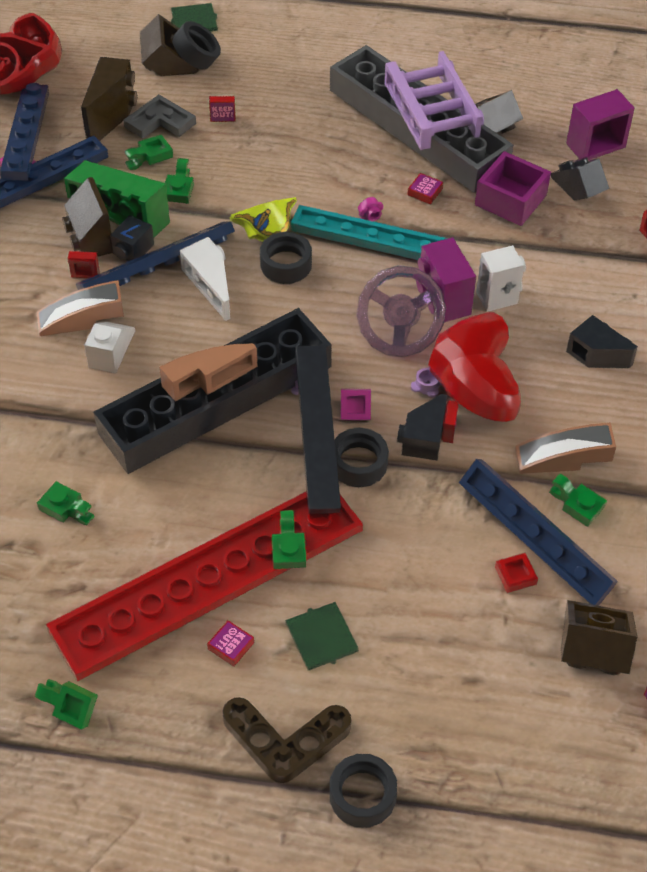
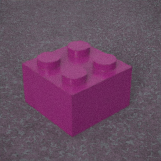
M618 89L574 103L566 144L579 159L588 157V160L626 148L635 107Z
M504 151L478 180L475 206L522 226L547 196L551 171Z
M451 237L422 245L421 258L418 259L419 278L416 279V285L419 293L424 294L431 314L436 315L440 324L471 315L476 274L454 238Z

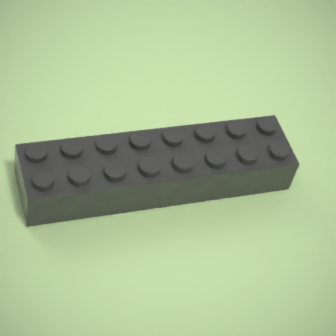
M365 45L330 66L331 92L474 193L477 190L478 180L504 151L510 154L513 153L514 144L484 124L481 125L480 137L475 138L469 127L463 126L434 133V136L431 137V148L420 150L384 84L385 64L391 62L390 60ZM421 81L408 83L409 87H413V89L427 86ZM440 94L417 99L418 103L422 105L447 100ZM458 109L426 117L428 120L436 122L462 115Z

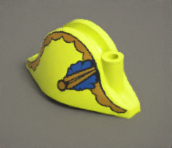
M296 197L263 203L231 214L230 220L244 227L249 239L255 238L258 241L264 242L265 239L273 234L287 231L290 225V211L297 200Z

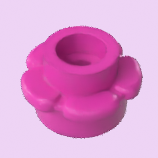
M375 197L366 198L358 206L359 216L361 219L374 222L381 217V210H383L384 206Z

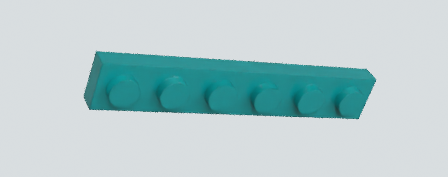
M303 205L298 206L291 221V231L416 260L421 258L422 245L448 239Z

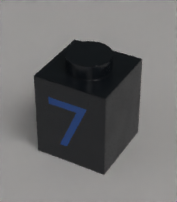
M131 215L110 234L113 254L122 260L130 261L145 255L154 245L152 225Z

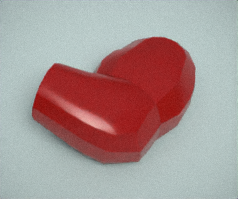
M34 13L22 15L15 19L9 32L0 33V95L22 91V89L26 88V85L34 83L39 77L54 70L60 63L62 46L59 37L51 25L40 15Z
M495 312L475 315L457 322L439 334L428 366L430 372L443 385L445 391L452 399L470 412L493 421L508 422L515 420L520 411L521 394L519 386L507 364L499 359L509 339L508 326L502 316Z

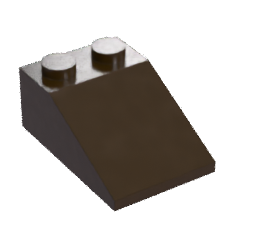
M109 57L99 58L81 105L86 139L95 136L99 141L121 124L130 115L132 107L136 106L138 94L133 89L135 72L131 71L130 60Z

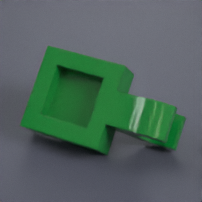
M162 134L139 141L138 148L127 149L125 155L129 160L125 164L129 170H136L144 161L152 165L173 158V149Z
M178 158L176 174H167L165 183L168 202L189 204L194 187V179L189 177V159Z
M559 474L552 481L554 486L550 489L549 493L565 502L562 508L564 512L587 527L606 506V499L582 483L575 489L571 481L562 474Z
M57 481L37 502L40 511L63 523L70 516L87 526L94 518V514L88 512L92 508L91 504L82 500L81 493Z
M293 510L280 511L281 534H272L273 569L306 568L304 533H294Z
M50 679L47 680L46 685L39 683L35 693L37 699L55 706L52 716L81 730L88 727L98 697L97 694L70 681L61 685Z

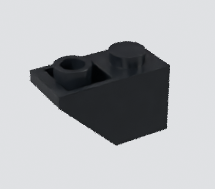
M583 157L575 161L569 160L559 164V170L551 173V178L574 201L587 199L610 189L599 158L588 160V157Z
M592 315L570 333L566 352L588 368H630L633 366L638 346L616 332L607 323Z

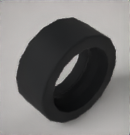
M187 21L173 36L172 42L179 56L195 68H209L221 53L219 42L215 36L199 23Z
M280 232L265 239L260 247V267L264 276L280 284H292L308 276L312 269V247L309 241L293 232ZM280 252H293L302 257L299 261L291 264H280L270 259Z
M360 427L347 429L338 434L335 438L338 480L348 486L358 488L371 486L379 482L386 474L389 456L388 446L383 437L371 429ZM360 447L374 452L377 456V461L368 467L359 468L346 464L341 459V455L351 448Z
M355 754L344 758L335 767L330 777V803L334 813L344 823L361 828H370L381 824L391 815L397 799V778L393 769L383 759L372 754ZM357 773H368L377 777L384 786L382 801L371 808H357L348 804L342 794L344 781L349 776Z

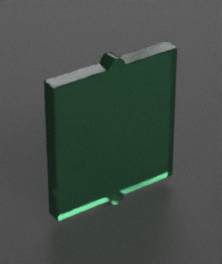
M212 3L171 8V23L178 28L187 21H193L201 24L210 32L218 31L216 23L217 14L214 13Z
M336 602L314 610L309 608L306 613L285 620V624L308 671L328 663L336 664L338 659L359 652V648Z

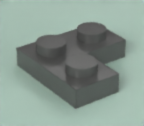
M158 94L125 118L123 122L124 128L142 139L159 126L180 137L196 125V116Z

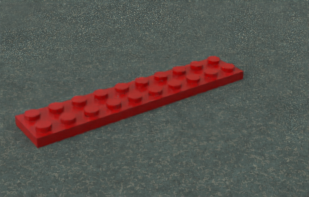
M304 492L47 623V630L78 682L292 569H273L272 534H281L280 511L293 510L294 533H304L306 561L363 531V523L341 494L340 513L308 514L307 492Z

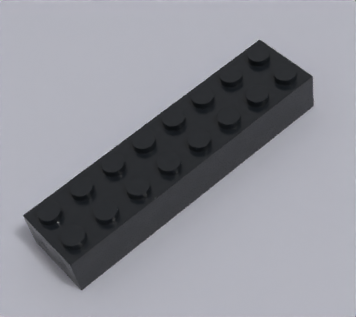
M297 308L226 344L253 343L257 348L258 367L208 395L200 387L176 402L162 387L161 378L95 410L93 413L98 434L126 473L130 474L295 387V381H297L296 346H326L329 369L332 367V344L300 308Z

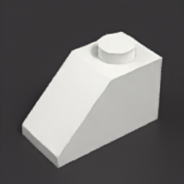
M112 322L94 323L84 344L88 367L116 373L134 335L135 327Z

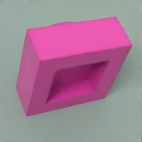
M341 388V420H371V389Z

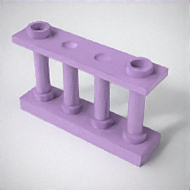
M444 51L439 52L438 66L404 73V71H400L395 61L385 64L384 84L420 150L431 148V137L434 136V133L468 126L475 138L480 137L481 125L484 124L483 113L476 107L457 75L453 62L449 61ZM438 76L443 82L416 89L408 85L410 82ZM448 92L452 98L428 105L419 104L417 101L420 98ZM458 109L462 115L432 122L426 117Z

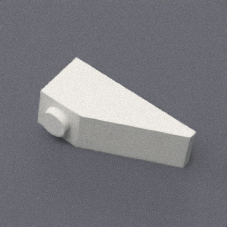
M207 237L180 250L181 268L223 319L227 321L230 319V305L224 265L225 254L219 245H215Z

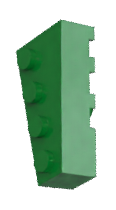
M86 160L64 178L67 198L70 199L87 178L93 177L108 211L109 220L118 225L131 215L151 224L153 237H155L170 223L166 183Z

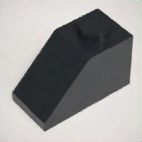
M441 394L407 413L405 425H399L397 442L402 443L401 455L438 460L448 395Z

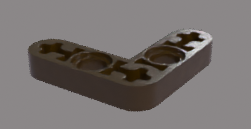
M241 697L233 698L223 707L225 727L273 781L278 783H287L293 780L344 740L351 730V714L345 707L340 705H331L325 708L285 740L247 699ZM236 710L239 714L244 712L245 721L249 725L246 730L245 724L240 718L236 717L233 719V711ZM333 718L335 721L342 719V727L339 728L337 725H333L329 728L330 719ZM326 730H327V739L325 738V736H324V734H323V732L326 731ZM262 732L267 734L270 741L263 747H256L250 742L251 737L256 733ZM311 736L318 740L319 746L313 751H306L299 745L300 741L305 737ZM291 748L294 749V752H295V754H296V755L293 756V757H292V749H291ZM279 759L281 762H286L290 759L288 761L289 769L285 770L283 767L276 769V760Z

